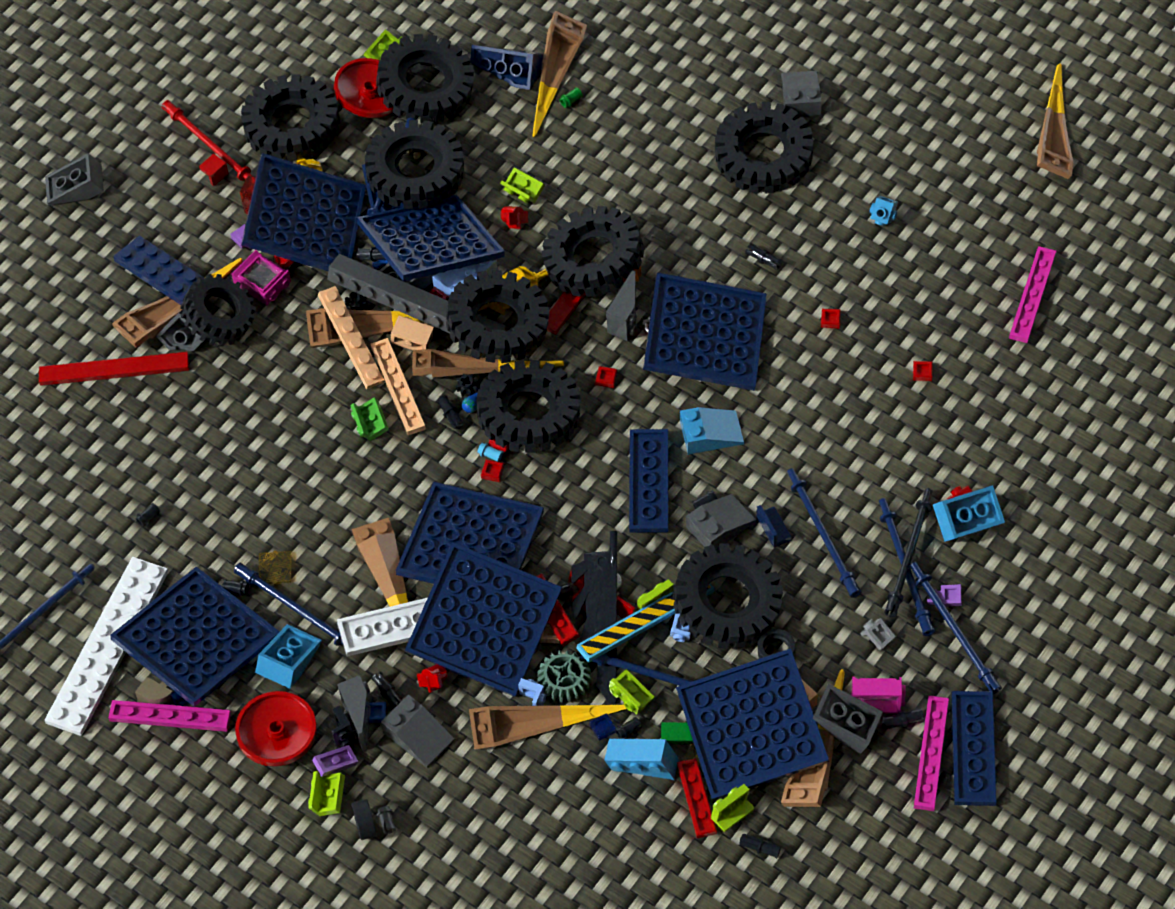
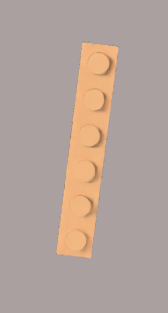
M336 286L320 291L318 297L365 388L369 389L382 384L384 378Z
M386 338L371 343L372 352L407 435L426 430L389 339Z

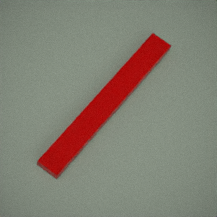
M188 352L40 366L39 384L42 386L189 371Z

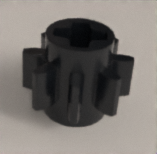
M351 292L349 297H345V305L348 310L367 309V297Z
M463 374L460 379H456L459 385L455 387L462 397L471 396L478 392L476 386L479 385L478 379L474 380L473 374Z

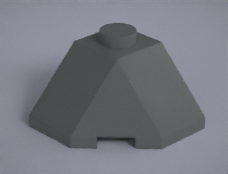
M182 310L156 337L169 350L184 349L186 351H194L202 343L199 340L201 336L197 333L192 335V328L184 325L187 319L181 317Z

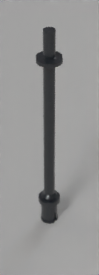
M930 488L925 489L922 500H918L915 505L917 510H919L894 591L889 592L887 597L888 603L884 613L888 615L889 611H891L889 617L897 616L899 605L903 602L904 597L901 592L926 513L931 512L933 509L930 503L933 490Z

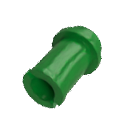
M576 87L568 94H563L559 101L564 108L571 107L572 103L581 98L583 94Z

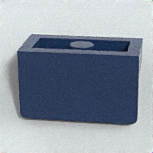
M761 505L757 506V519L773 548L791 541V535L776 508L771 507L763 510Z

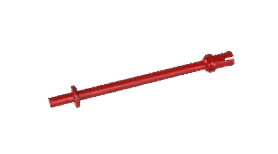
M170 100L164 101L162 109L170 115L173 121H180L238 172L237 177L240 181L246 179L254 187L255 178L250 174L251 169L248 166L241 167L183 115L184 111L181 108H177Z

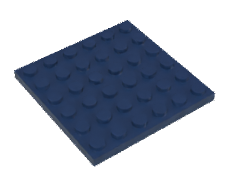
M262 153L241 245L329 271V266L339 254L352 259L358 229L357 217H360L366 185Z
M453 195L448 199L444 197L442 198V203L435 206L431 201H428V208L419 209V205L414 204L413 209L400 207L357 217V224L402 281H410L505 257L503 248L458 195Z
M657 272L643 370L754 391L757 380L767 294Z
M433 482L396 568V575L434 584L452 542L521 570L543 516L544 507Z
M452 542L405 648V652L516 697L519 690L518 684L526 674L562 587Z
M195 567L110 635V639L195 707L256 657L280 631L198 567Z
M791 648L676 687L713 801L727 797L733 788H739L743 784L750 789L830 762L817 723L813 719L814 715Z

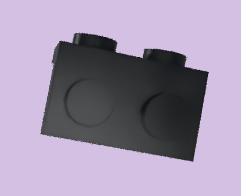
M340 706L332 709L337 728L331 731L336 749L347 745L351 746L356 742L350 715L347 711L343 712Z

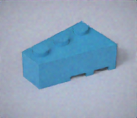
M609 739L604 761L611 770L616 772L675 780L679 758L666 739Z

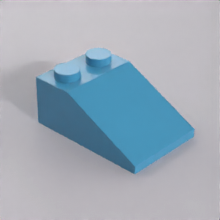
M697 407L680 411V424L688 455L744 444L735 410Z
M993 485L933 504L945 542L1005 523Z
M287 624L258 655L255 673L290 689L301 677L321 644V639Z

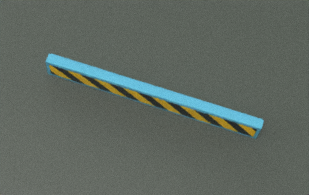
M711 584L707 588V596L714 592L715 588ZM673 591L577 644L576 649L589 663L675 614Z

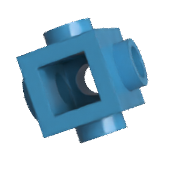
M883 196L877 197L875 203H872L870 208V219L875 220L874 223L882 226L895 221L898 212L896 210L898 201Z

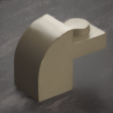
M148 677L144 679L135 691L137 700L141 703L171 705L175 701L174 690L161 681L159 684Z

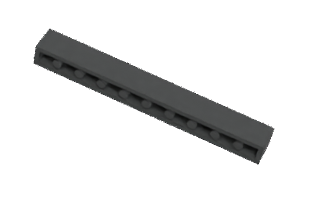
M341 254L329 266L327 280L448 332L446 327L447 300ZM477 314L478 322L484 325L487 330L492 332L493 329L505 330V325Z

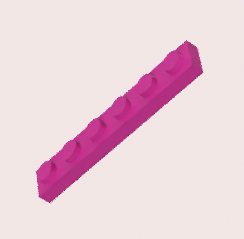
M1038 246L1009 339L1028 343L1056 256V250Z
M928 696L914 809L934 811L949 698Z
M112 700L108 718L110 722L228 732L231 712L230 710Z

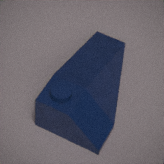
M472 45L470 63L486 72L494 74L497 78L508 82L513 87L531 90L542 71V53Z

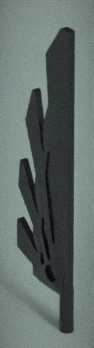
M610 531V551L584 553V561L571 566V582L573 584L584 575V587L573 601L575 619L578 618L584 604L586 606L587 619L579 643L617 623V531ZM617 647L606 652L608 656L617 658ZM605 664L598 666L596 686L609 704H616L617 698L610 692L609 684L610 680L617 678V667Z

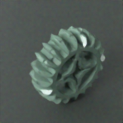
M559 650L556 656L551 653V659L545 657L544 663L540 664L538 684L544 686L547 697L552 695L553 701L559 698L561 703L564 699H567L570 703L572 697L578 700V694L584 695L585 689H589V683L592 680L588 662L581 659V656L577 657L576 652L570 655L568 650L565 654H562ZM573 668L579 671L580 677L576 676V673L572 671ZM549 676H552L553 679L556 680V685H554L549 680Z

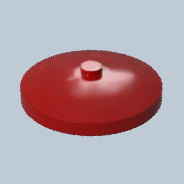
M372 58L355 59L344 64L338 70L334 81V93L338 102L349 112L367 118H378L393 113V106L388 109L383 103L384 97L380 98L377 92L376 78L379 60Z
M273 691L253 698L243 707L236 720L235 733L240 749L249 759L265 766H283L297 761L309 751L316 738L317 724L312 708L304 699L289 692Z

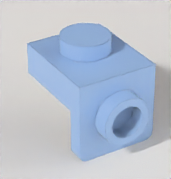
M675 613L670 637H673L678 642L689 641L691 632H688L690 626L683 627L678 620L680 613Z
M521 678L518 684L519 694L533 698V706H543L546 700L544 686L534 680Z

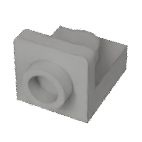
M881 618L875 621L873 619L869 620L863 625L864 630L860 633L862 636L867 635L879 650L883 649L896 637Z

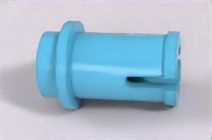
M487 442L481 443L477 452L481 457L486 456L497 462L503 456V451L489 446Z

